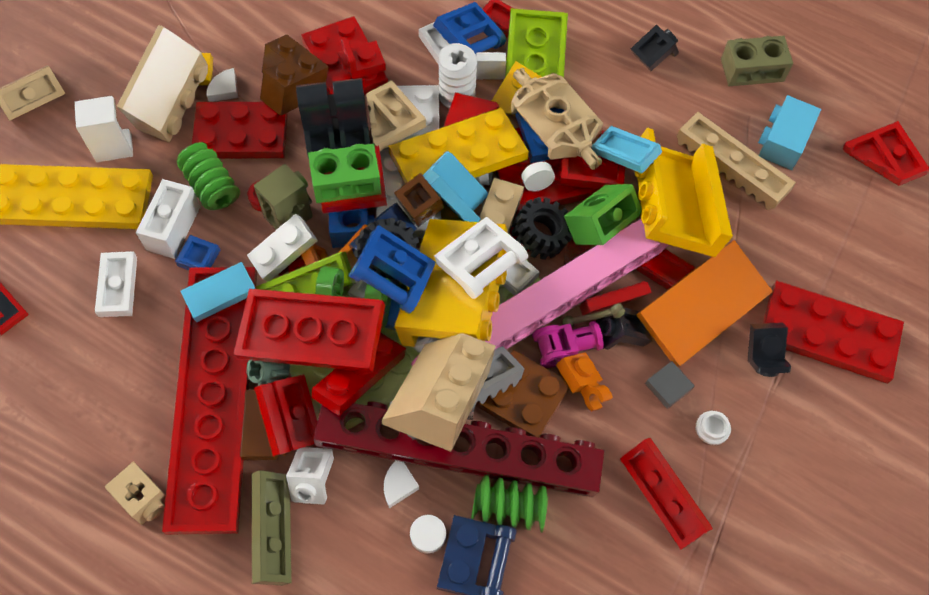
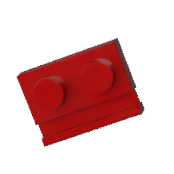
M305 374L254 387L273 456L315 444L314 436L318 421Z

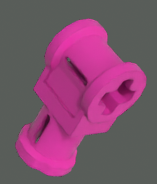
M596 321L590 322L589 326L572 329L570 323L561 326L549 325L536 330L532 334L533 340L538 343L542 355L540 360L541 366L545 368L556 367V364L562 358L576 355L580 351L593 348L599 351L604 346L602 332Z

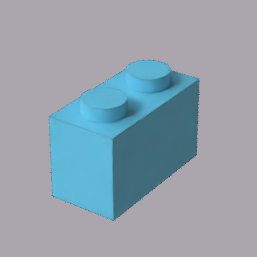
M787 95L782 106L775 105L768 120L773 125L771 128L765 127L758 141L759 144L763 145L759 156L789 170H793L803 153L821 109Z

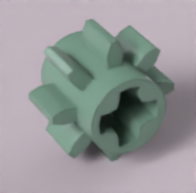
M249 360L247 363V375L252 382L258 383V386L286 379L290 372V364Z

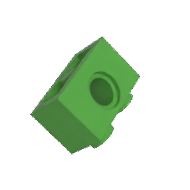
M633 184L604 185L567 213L564 218L575 244L604 245L640 216L642 208Z

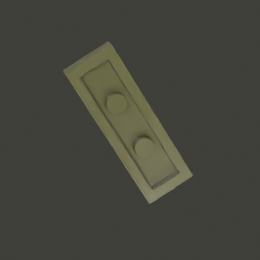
M262 470L252 473V584L283 586L292 583L290 492L286 478L287 474Z

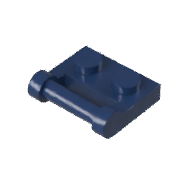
M454 515L437 589L458 595H503L504 592L501 590L509 548L511 542H515L517 530L509 526L494 525ZM486 537L497 539L487 585H475Z

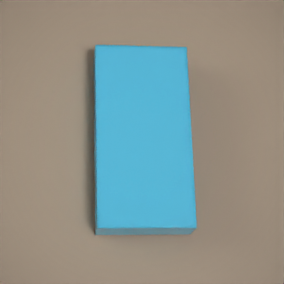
M610 126L592 145V150L596 155L639 173H643L662 153L660 144Z
M240 262L180 292L194 320L198 322L246 299L249 289L256 288L243 263Z

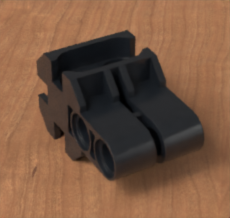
M362 78L332 81L334 94L328 95L326 82L296 85L307 155L309 152H316L324 148L338 149L355 144H370Z

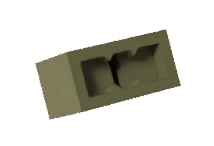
M785 36L728 40L721 57L728 87L784 82L793 65Z

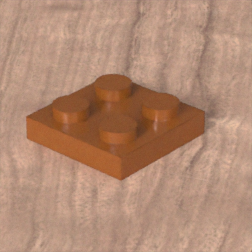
M513 350L511 355L524 368L522 378L515 387L510 384L506 392L503 393L499 390L494 398H491L489 395L483 404L479 403V408L510 427L525 430L528 436L540 438V434L544 432L568 392L569 386L563 377Z

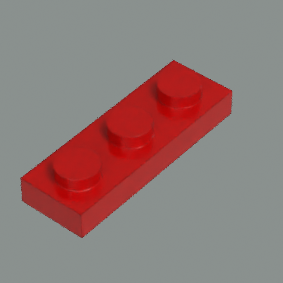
M380 332L373 373L334 369L312 388L311 398L340 416L405 358L406 348Z
M651 437L644 439L620 458L680 550L713 529Z

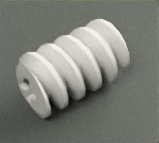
M460 43L446 45L439 53V99L447 108H450L455 92L473 97L476 94L477 56L471 48Z

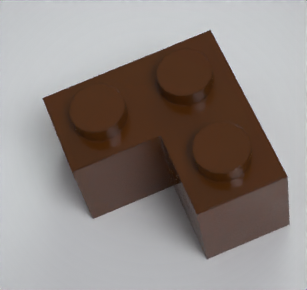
M284 35L265 44L260 100L282 116L299 107L296 85L326 82L329 66L289 35Z

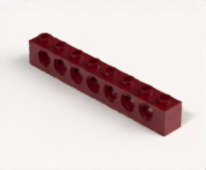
M368 401L367 405L353 403L340 416L321 405L314 436L315 445L318 447L480 477L488 475L489 478L496 480L499 477L507 482L515 480L518 484L526 485V483H530L534 487L540 488V486H545L546 489L594 497L600 492L605 450L595 448V443L576 440L574 444L560 442L561 437L552 434H540L539 438L526 435V431L520 428L507 427L505 431L491 429L492 425L487 422L471 421V425L464 424L458 436L468 441L469 450L460 453L452 449L450 452L433 444L429 446L420 445L416 439L412 440L411 437L403 432H400L399 436L394 439L384 438L380 433L381 428L385 426L382 424V419L388 410V405L375 401ZM351 418H360L365 422V427L357 433L348 431L345 425ZM490 443L500 445L504 456L500 459L489 457L486 453V445ZM528 449L535 452L538 457L537 465L530 466L525 464L521 459V451ZM558 456H565L571 461V472H563L557 467L556 458Z

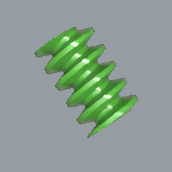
M204 142L194 143L186 147L178 155V168L183 172V176L188 180L190 187L193 188L196 197L200 199V203L205 209L220 210L228 207L238 199L240 189L234 184V180L229 176L228 170L223 167L222 161L217 158V153L213 149H208L207 144Z
M484 475L476 487L471 519H474L478 511L481 510L483 522H488L492 514L496 513L497 523L502 525L508 515L510 516L512 527L516 528L521 518H524L526 530H531L535 521H539L540 532L543 533L548 507L546 487L540 486L534 495L532 485L526 483L523 490L519 492L517 481L512 480L508 489H505L503 478L499 477L494 486L491 487L489 476Z

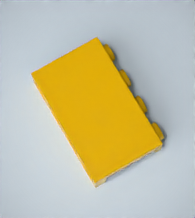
M646 128L641 137L655 142L654 130ZM702 143L695 154L691 156L661 147L662 153L643 173L635 171L639 187L638 198L641 201L642 208L641 221L644 224L646 239L716 257L733 235L714 148Z
M429 219L420 246V252L435 261L434 255L479 222ZM495 223L506 233H508L506 224ZM502 249L473 271L471 275L476 277L507 252ZM435 263L415 309L410 314L402 309L399 311L395 329L402 346L415 347L418 336L444 339L461 333L482 341H490L492 335L491 317L493 312L498 311L500 303L498 290L500 285L505 284L507 270L485 286L481 295L472 299L460 284Z

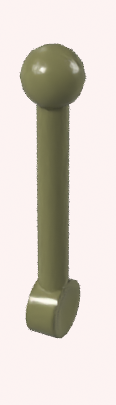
M615 304L611 309L574 318L566 316L563 318L562 324L570 323L571 327H573L577 323L612 315L614 318H620L624 315L625 309L621 304Z

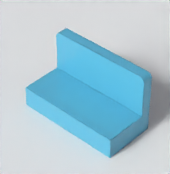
M446 151L423 176L441 200L462 221L479 222L481 218L474 210L486 199L488 192L451 152Z

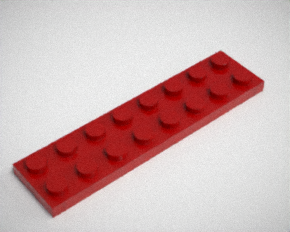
M229 267L189 268L187 287ZM245 267L249 277L251 278L256 288V268ZM247 298L198 322L194 320L187 304L185 305L162 532L165 535L239 533L244 460L240 457L245 392L249 390L250 379L247 375V363L249 360L238 359L234 356V350Z

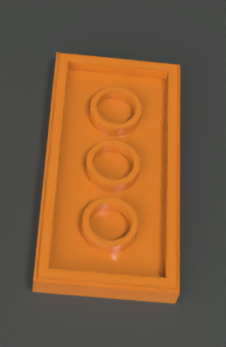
M733 240L725 245L716 257L711 256L636 315L668 359L679 367L773 291L736 241Z

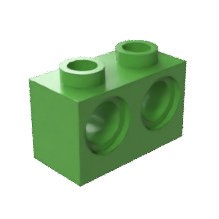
M355 144L338 149L324 148L308 153L316 203L381 194L380 176L374 144ZM359 167H365L363 170H357ZM326 172H333L332 174L328 175L324 174Z

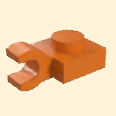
M586 352L562 358L556 364L572 393L580 391L587 408L591 412L601 409L603 407L601 403L613 398L609 388L599 384L603 379Z

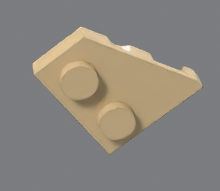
M393 81L366 93L374 146H379L380 151L426 127V118Z

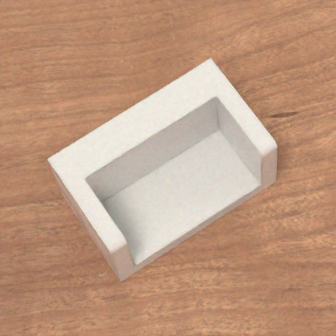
M112 96L75 101L76 128L96 162L133 157L131 132L129 129H121L117 122L116 105Z
M162 179L136 231L137 236L147 251L176 259L201 207L193 188Z

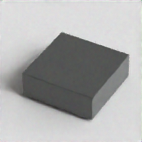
M673 361L655 373L645 383L667 409L694 388V384Z

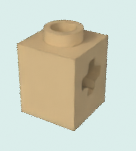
M134 461L105 486L107 491L127 513L141 525L146 521H152L157 518L165 508L166 495ZM141 491L144 497L138 501L136 495Z

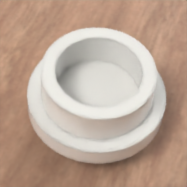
M707 411L698 418L696 432L703 442L710 445H719L724 443L730 436L731 425L724 414L717 411Z

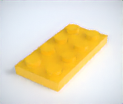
M502 108L389 145V155L405 184L419 173L423 175L446 151L451 152L474 178L527 160L529 154L528 149Z

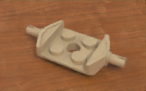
M520 68V71L517 69L513 77L522 87L517 90L511 101L512 114L519 112L549 148V159L579 156L586 161L592 170L595 169V166L596 168L599 167L602 160L591 147L602 133L603 122L562 76L553 73L537 79L536 77L531 78L524 68ZM555 107L563 109L565 112L554 113L550 109Z

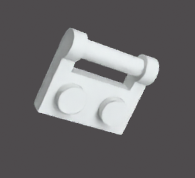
M485 217L434 255L436 264L460 284L472 299H475L483 293L485 286L515 263L520 265L528 258V253L518 241L488 217ZM502 249L507 252L476 277L471 275L473 271Z

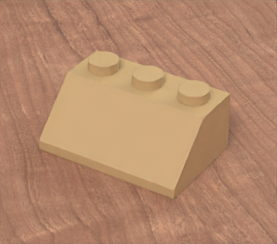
M158 25L117 108L137 130L170 143L173 135H176L181 128L182 117L186 109L190 108L194 102L195 91L199 83L203 82L207 76L208 64L200 51L165 27Z
M464 333L425 344L384 415L382 424L451 452L489 375L496 346Z

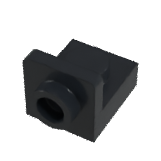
M657 24L630 48L632 53L650 71L656 68L670 54L674 57L679 54L676 36L669 29L663 31Z
M623 307L625 313L620 318H614L612 315L596 320L603 336V349L609 350L619 342L641 347L652 342L651 334L636 315L639 311Z
M784 323L750 324L747 361L758 374L775 377L779 373L791 372V365L785 359L788 327Z

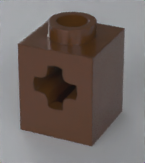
M421 173L394 192L399 204L417 227H420L444 209L441 198Z

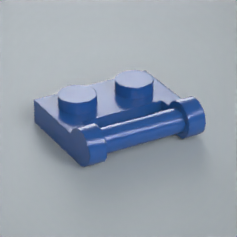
M476 2L437 17L433 24L449 44L460 43L466 45L474 51L475 55L490 48L497 49L502 47L506 42L503 31ZM483 32L487 36L471 45L466 41Z
M378 225L372 231L349 277L357 282L362 280L399 303L400 309L410 314L417 306L436 262ZM370 264L375 265L410 288L409 291H404L369 268Z

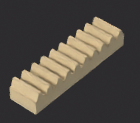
M699 112L679 129L677 138L680 146L686 144L690 153L697 151L702 143L713 146L719 174L722 172L726 173V180L728 181L734 179L737 188L745 187L747 195L753 193L756 202L764 201L767 210L774 209L796 184L791 178Z

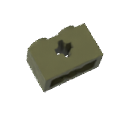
M283 164L254 184L264 218L275 230L295 214L302 217L305 222L313 217L310 207L312 199L306 190L308 187L306 179L299 171L293 172L286 164Z

